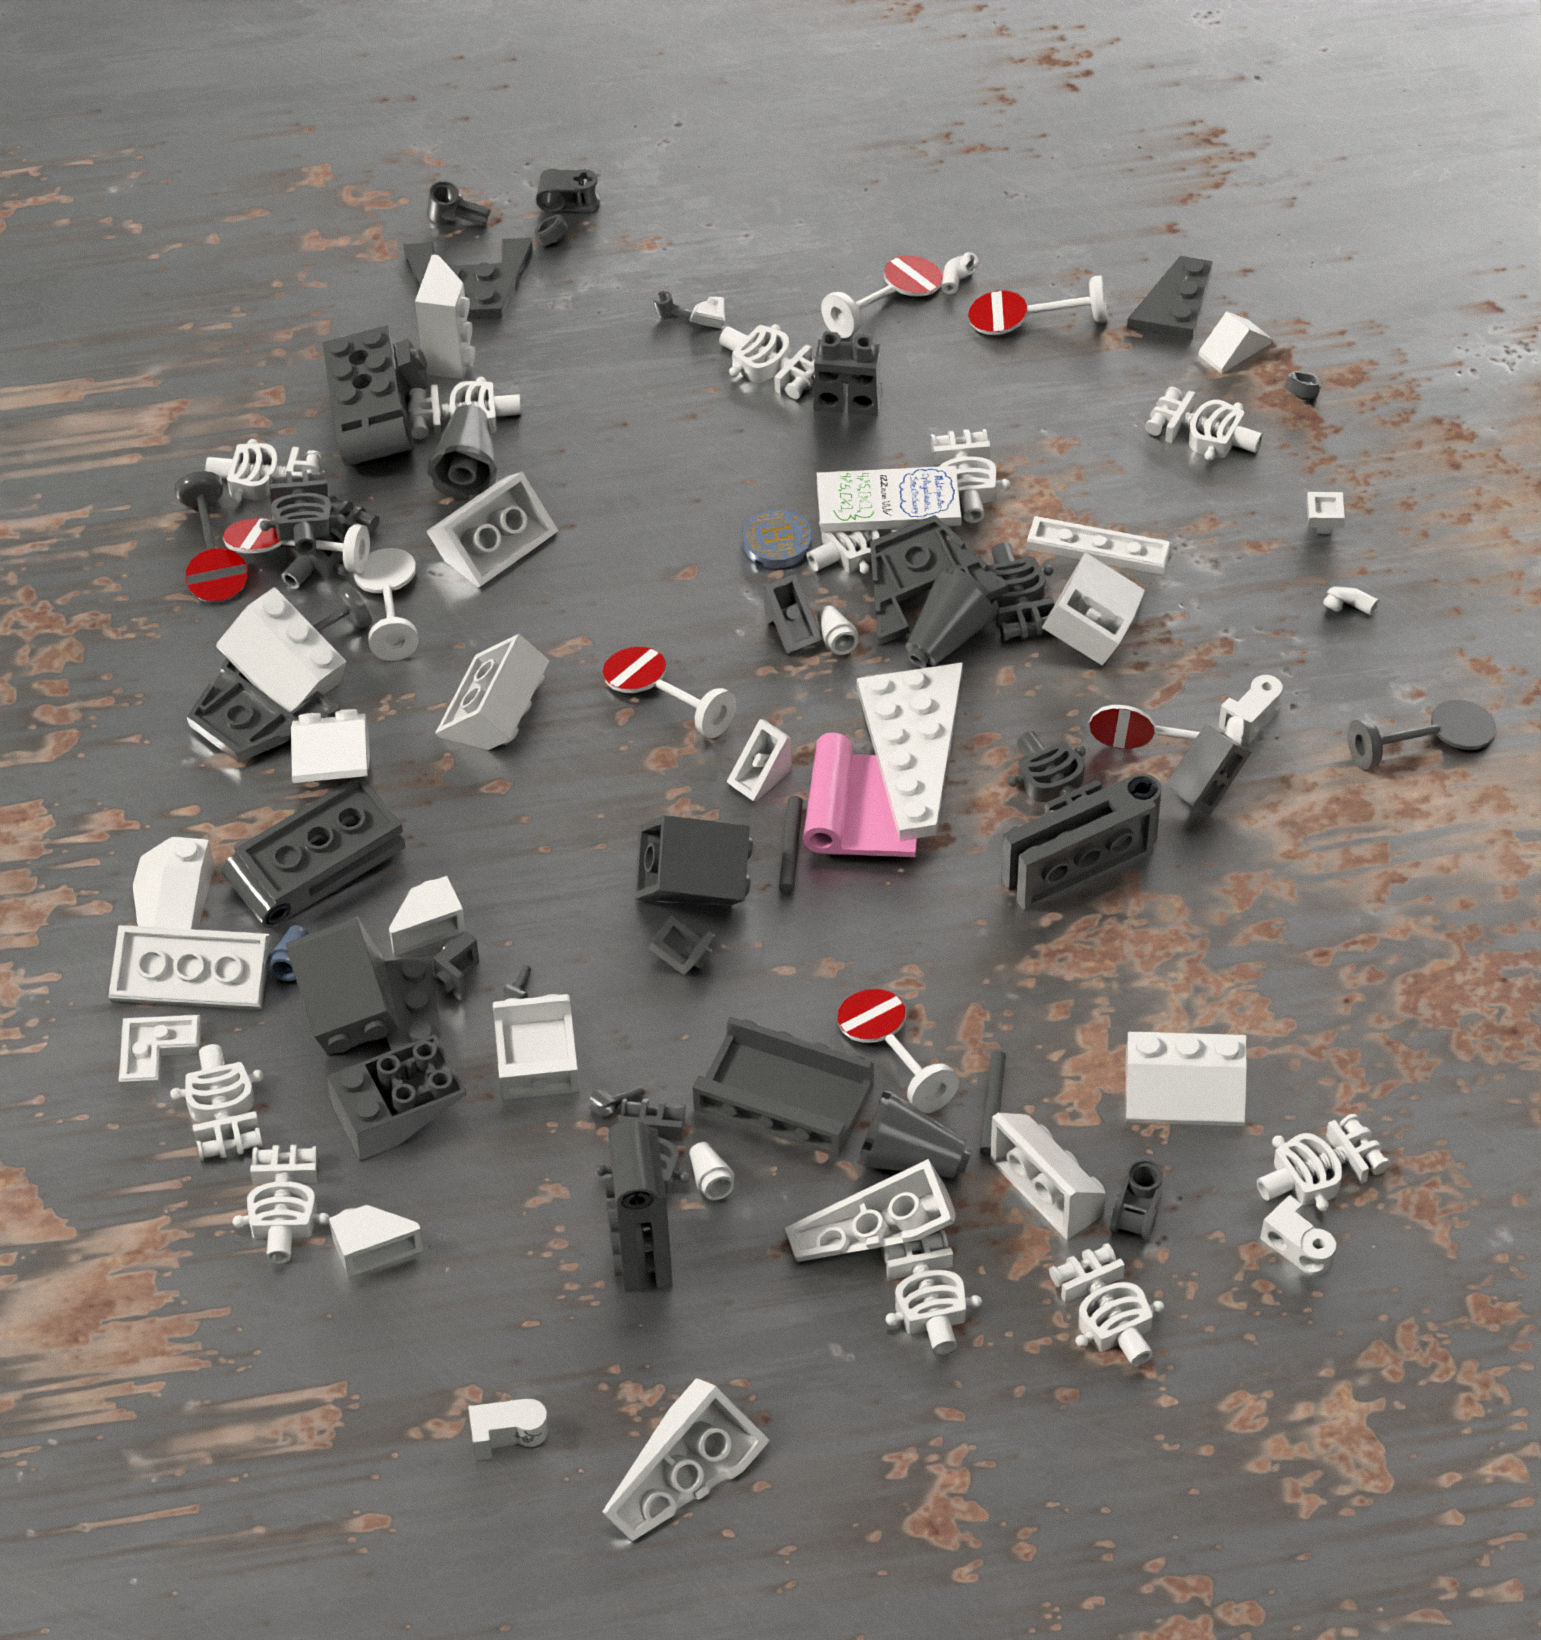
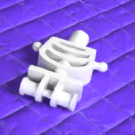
M774 324L771 328L758 325L748 336L731 327H726L721 333L719 344L733 351V367L729 370V374L732 377H737L740 373L753 382H764L774 378L775 392L781 394L785 390L788 396L793 399H798L803 390H809L813 386L815 356L812 361V347L805 344L792 359H789V337L781 331L779 325Z
M479 377L476 381H464L457 384L451 392L449 405L447 403L445 405L440 404L438 384L431 385L432 398H426V391L422 388H414L409 392V399L411 400L408 404L409 424L412 426L411 435L415 439L426 438L429 435L428 427H434L435 440L441 439V419L451 418L454 411L462 405H475L486 412L490 434L497 431L496 417L521 415L520 395L494 396L493 383L487 382L484 377Z
M1176 387L1167 388L1165 397L1159 398L1156 407L1151 411V420L1145 424V430L1153 436L1160 435L1163 430L1162 427H1166L1165 441L1169 443L1173 442L1183 425L1188 428L1190 427L1189 445L1191 449L1196 453L1203 454L1208 461H1212L1215 457L1225 458L1232 445L1257 453L1263 439L1262 433L1243 427L1244 407L1241 403L1238 402L1231 405L1222 400H1210L1201 405L1194 414L1191 411L1194 407L1195 392L1189 390L1181 402L1183 394Z
M969 429L963 430V437H955L954 431H948L947 435L942 436L931 434L934 466H956L959 501L962 506L964 520L969 523L981 521L984 518L982 503L994 502L995 489L1008 490L1011 485L1007 479L996 481V466L990 460V441H988L986 429H982V432L970 433Z
M250 439L247 444L237 445L233 459L208 457L205 471L214 472L221 479H227L229 493L232 495L231 499L233 502L238 503L242 498L257 501L265 499L270 495L269 474L281 476L286 475V471H291L292 478L302 477V470H307L308 473L321 472L319 464L323 461V455L316 450H309L305 455L306 461H301L300 448L292 447L287 467H279L277 454L273 446ZM263 462L269 463V464H271V465H270V466H268V465L265 466V465L263 464Z
M899 529L821 532L823 545L807 552L808 562L815 571H819L838 561L848 573L860 570L862 574H868L871 571L870 566H872L871 549L870 547L867 548V543Z
M209 1044L199 1050L202 1070L186 1074L185 1089L174 1088L170 1092V1096L174 1100L186 1098L190 1116L194 1120L202 1122L192 1125L200 1160L205 1161L204 1158L220 1155L221 1159L226 1158L225 1150L236 1147L238 1155L244 1154L243 1149L256 1146L263 1148L256 1111L247 1112L253 1107L255 1101L251 1083L262 1081L264 1073L261 1070H255L252 1074L247 1075L241 1062L225 1065L222 1049L219 1045ZM230 1137H234V1138H235V1139H232V1140L223 1141V1139H225V1138H230Z
M1350 1114L1340 1122V1126L1335 1120L1328 1122L1326 1137L1335 1149H1332L1323 1139L1310 1133L1299 1134L1286 1143L1282 1136H1275L1272 1144L1277 1148L1274 1158V1166L1277 1170L1258 1178L1257 1187L1261 1196L1266 1201L1292 1191L1303 1206L1316 1203L1318 1210L1325 1211L1329 1206L1327 1200L1334 1198L1339 1192L1342 1177L1341 1164L1345 1163L1359 1184L1367 1182L1369 1167L1365 1163L1366 1161L1371 1165V1171L1375 1175L1386 1171L1390 1167L1391 1162L1388 1158H1384L1380 1152L1382 1146L1378 1141L1369 1142L1372 1137V1132L1369 1128L1361 1126L1359 1117L1356 1114ZM1327 1170H1329L1332 1179L1329 1181L1326 1180Z
M273 1145L272 1149L258 1150V1147L253 1148V1165L250 1166L253 1185L261 1186L253 1189L247 1197L248 1215L235 1216L233 1218V1225L241 1228L246 1224H250L254 1239H268L267 1259L272 1263L283 1264L290 1261L292 1238H309L312 1235L315 1222L320 1225H327L329 1223L330 1217L328 1214H317V1205L312 1189L303 1185L318 1183L316 1168L318 1166L317 1146L298 1149V1145H291L290 1152L281 1153L280 1145ZM281 1161H289V1164H281Z
M940 1230L939 1233L928 1235L917 1242H906L881 1247L884 1262L887 1263L888 1280L907 1277L896 1287L895 1308L897 1313H889L886 1316V1323L894 1326L898 1321H902L909 1334L927 1331L935 1354L943 1355L955 1350L957 1343L951 1325L964 1323L966 1320V1306L978 1308L982 1304V1299L978 1295L965 1298L964 1284L961 1277L954 1272L941 1270L953 1267V1252L951 1247L948 1248L945 1231ZM920 1250L921 1254L913 1255V1251Z
M1109 1243L1103 1244L1102 1248L1093 1252L1090 1249L1083 1251L1082 1261L1078 1262L1074 1256L1066 1259V1264L1049 1268L1054 1284L1057 1287L1062 1286L1061 1298L1064 1303L1090 1293L1079 1308L1078 1324L1083 1334L1076 1337L1077 1346L1085 1347L1090 1341L1098 1351L1103 1352L1119 1345L1130 1364L1134 1367L1146 1363L1152 1357L1153 1352L1142 1334L1151 1330L1152 1313H1162L1164 1311V1304L1161 1301H1155L1149 1305L1144 1292L1136 1284L1128 1282L1111 1284L1124 1277L1125 1265L1121 1259L1116 1260L1114 1250ZM1087 1268L1089 1273H1085L1083 1269Z

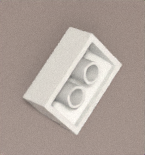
M432 254L415 300L420 346L427 362L426 372L427 375L463 380L467 367L473 366L475 358V348L470 346L472 323L467 321L470 300L465 297L463 282L439 255Z
M520 472L502 478L426 532L444 561L475 586L480 587L557 533L558 529L524 473Z
M275 587L249 604L216 645L255 688L288 712L293 711L316 691L325 695L342 683L347 662Z
M520 634L476 654L435 734L442 739L485 750H490L501 744L507 745L516 737L519 730L517 725L521 717L530 709L532 705L530 699L534 691L539 688L545 679L543 673L549 660Z
M1128 1032L1125 1058L1126 1123L1244 1127L1247 1073L1246 1035Z
M997 1113L992 1117L990 1162L1066 1240L1104 1215L1106 1195L1104 1187L1098 1179L1093 1176L1089 1177L1079 1167L1077 1159L1071 1152L1063 1151L1055 1143L1050 1131L1044 1125H1038L1029 1115Z

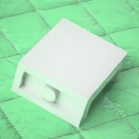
M548 994L543 997L510 998L505 1001L494 1002L493 1013L502 1100L580 1092L570 996L568 994Z

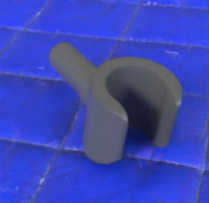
M660 291L658 293L660 302L654 300L653 304L655 312L659 317L667 318L674 314L690 320L692 311L675 305L670 292Z
M528 965L522 967L512 985L507 984L504 987V1001L510 998H528V993L522 991L531 972V968Z
M642 1086L610 1096L602 1088H599L590 1095V1100L594 1103L589 1108L599 1117L607 1119L614 1114L617 1107L622 1104L623 1099L629 1101L645 1094Z

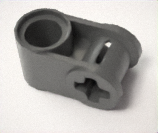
M547 169L540 176L536 204L546 212L591 213L600 206V196L596 193L595 189L598 183L597 175L595 172L587 169Z
M1142 1159L1131 1164L1121 1194L1118 1196L1114 1206L1110 1231L1117 1232L1118 1229L1141 1234L1144 1240H1150L1161 1201L1163 1171L1156 1162ZM1139 1183H1148V1184H1150V1185H1152V1186L1142 1187V1186H1139L1138 1184H1139Z

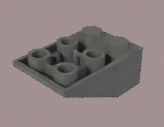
M436 1034L327 1075L330 1103L360 1161L397 1147L467 1095L466 1089Z

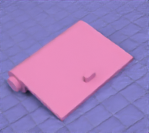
M826 733L820 736L815 749L803 834L804 845L809 850L822 854L916 857L918 838L899 840L876 755L853 754L851 741L842 734Z

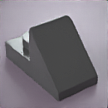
M796 573L762 586L766 622L768 624L774 621L787 654L822 640Z

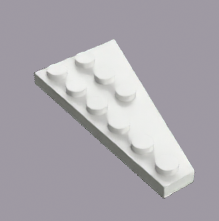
M963 662L857 678V691L900 841L937 835L943 786H945L946 768L949 761L955 713L959 700V688L963 675Z

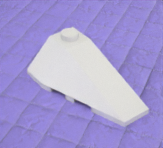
M171 837L140 857L133 882L138 926L198 930L214 871L209 840Z
M929 1159L791 1224L785 1227L794 1257L797 1262L917 1241L953 1224L956 1212L944 1182Z
M696 1378L668 1410L602 1513L633 1541L675 1515L677 1509L693 1499L699 1500L709 1494V1489L725 1479H733L744 1472L770 1440L715 1385Z

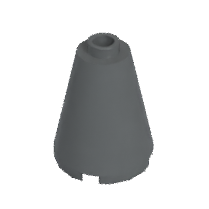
M462 405L454 411L428 464L427 472L428 477L430 475L433 480L432 485L436 490L448 497L460 500L468 499V495L481 494L494 485L497 480V466L487 414L482 408L475 405Z
M944 568L937 575L907 641L908 657L919 667L936 666L990 623L999 612L997 601L995 600L991 604L986 598L989 590L974 577L961 570L956 569L951 574L947 573L948 568Z
M884 1089L857 1164L864 1167L904 1171L929 1159L940 1177L954 1178L956 1171L964 1173L972 1152L965 1149L967 1141L893 1092Z

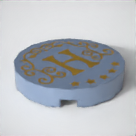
M769 509L757 513L747 521L742 531L743 550L748 558L754 562L756 559L762 562L764 567L787 568L798 564L812 547L811 527L806 519L796 512L785 509Z

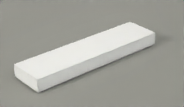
M1035 516L1027 538L1026 549L1080 560L1086 552L1106 565L1164 575L1172 549V542Z

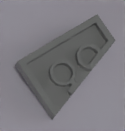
M1179 256L1128 317L1127 328L1193 339L1210 280L1213 261Z

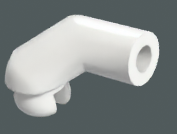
M966 252L963 256L955 257L947 262L942 280L943 292L946 294L956 293L959 280L975 272L979 260L974 253Z
M1334 586L1326 592L1328 595L1323 602L1324 606L1335 612L1340 611L1343 603H1346L1370 616L1375 613L1379 605L1378 599L1357 588Z

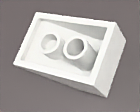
M356 709L336 711V717L321 718L320 713L299 715V720L293 721L291 725L292 782L301 783L368 776L370 748L366 714L358 715Z

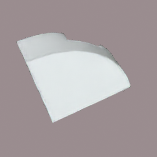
M713 296L709 297L707 301L697 303L690 316V322L722 329L725 322L724 297Z

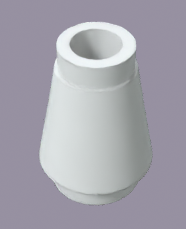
M825 606L820 609L817 619L826 648L837 655H845L853 651L858 643L857 628L834 606Z
M700 1142L694 1145L689 1151V1156L699 1193L710 1200H719L728 1196L734 1188V1172L709 1143Z

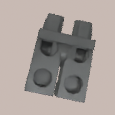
M825 331L823 333L822 339L818 340L814 361L813 410L844 413L848 391V413L878 416L882 396L880 344H874L872 335L859 334L854 337V342L841 341V335L837 332ZM827 392L833 393L838 397V400L827 402L821 398V395ZM860 395L867 396L872 402L868 405H861L855 402V397Z

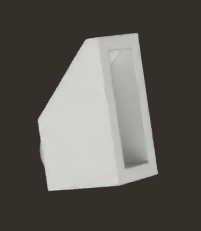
M448 877L429 880L411 888L389 927L392 951L395 956L466 932L463 908Z
M364 1205L356 1209L343 1210L338 1215L329 1218L332 1238L348 1277L424 1251L421 1229L418 1222L384 1210Z

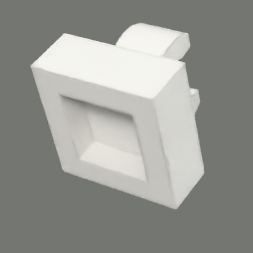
M1307 492L1308 527H1317L1318 535H1331L1332 527H1344L1343 492Z

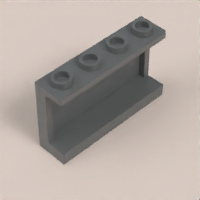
M729 1017L726 1023V1038L706 1077L698 1076L692 1087L694 1110L839 1158L874 1086V1064L859 1055H848L830 1049L821 1043H811L796 1038L784 1031L777 1032L758 1026L750 1020Z

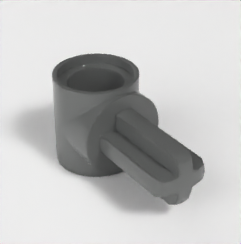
M438 181L430 187L427 214L433 222L447 224L451 221L454 222L458 217L482 226L487 224L490 217V209L463 200V194L459 193L457 187L451 182Z

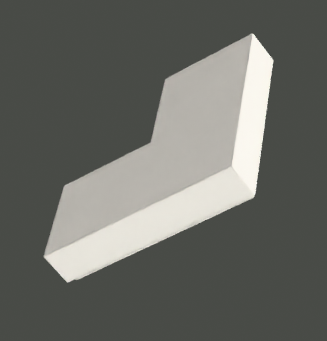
M200 1015L123 1018L119 1071L120 1088H159L161 1056L199 1054L202 1025Z

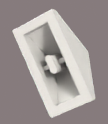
M1226 311L1199 350V356L1222 374L1272 344V338L1251 321Z
M760 719L726 783L752 801H758L792 771L791 737L764 719Z

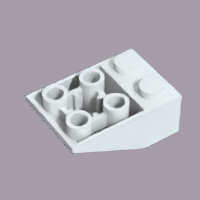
M1085 552L1042 628L1103 666L1120 644L1129 628L1145 590Z

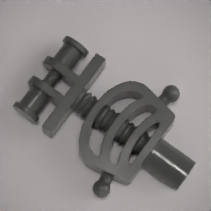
M302 470V477L292 478L291 471H286V475L281 476L269 474L272 520L261 521V530L268 531L270 528H274L279 540L294 539L295 550L299 554H312L316 550V537H328L332 523L343 525L346 521L345 516L342 514L332 515L325 470H321L319 473H308L307 470Z
M330 495L328 498L331 501L332 515L342 514L345 516L346 521L343 525L332 523L328 537H316L315 539L344 543L345 535L352 525H365L369 532L372 533L377 529L380 518L377 515L366 513V509L361 506H357L353 510L354 505L348 500L342 502L337 500L336 496ZM280 545V547H285L287 561L291 563L282 573V579L292 588H298L311 573L326 580L333 577L336 573L342 576L348 573L343 563V552L316 549L312 554L301 555L295 550V546Z
M1002 542L995 545L991 551L995 564L988 565V567L995 575L1001 576L1006 581L1009 592L989 601L992 604L996 600L999 605V612L996 615V626L1000 628L1003 641L1016 636L1026 639L1030 630H1034L1036 636L1043 635V631L1046 630L1042 626L1055 604L1053 598L1043 599L1045 597L1046 576L1053 574V567L1045 565L1041 569L1034 557L1017 560L1010 543Z
M1034 731L1026 732L1018 739L1017 746L1026 757L1019 760L1018 776L1011 775L1007 782L1011 787L1021 783L1030 799L1036 802H1046L1045 813L1071 804L1081 796H1088L1101 790L1102 784L1099 780L1080 787L1084 781L1085 763L1082 758L1086 754L1084 746H1077L1074 750L1066 742L1061 741L1047 748Z
M623 1099L621 1116H618V1123L629 1120L645 1123L649 1130L657 1129L666 1194H670L675 1180H679L683 1184L688 1183L691 1180V1175L687 1171L679 1172L678 1149L673 1143L668 1141H683L686 1104H681V1106L667 1105V1101L660 1100L659 1107L657 1108L649 1107V1099H642L641 1103L629 1102L627 1099ZM648 1115L657 1116V1119L648 1118ZM598 1164L595 1168L596 1174L599 1176L612 1174L611 1165Z

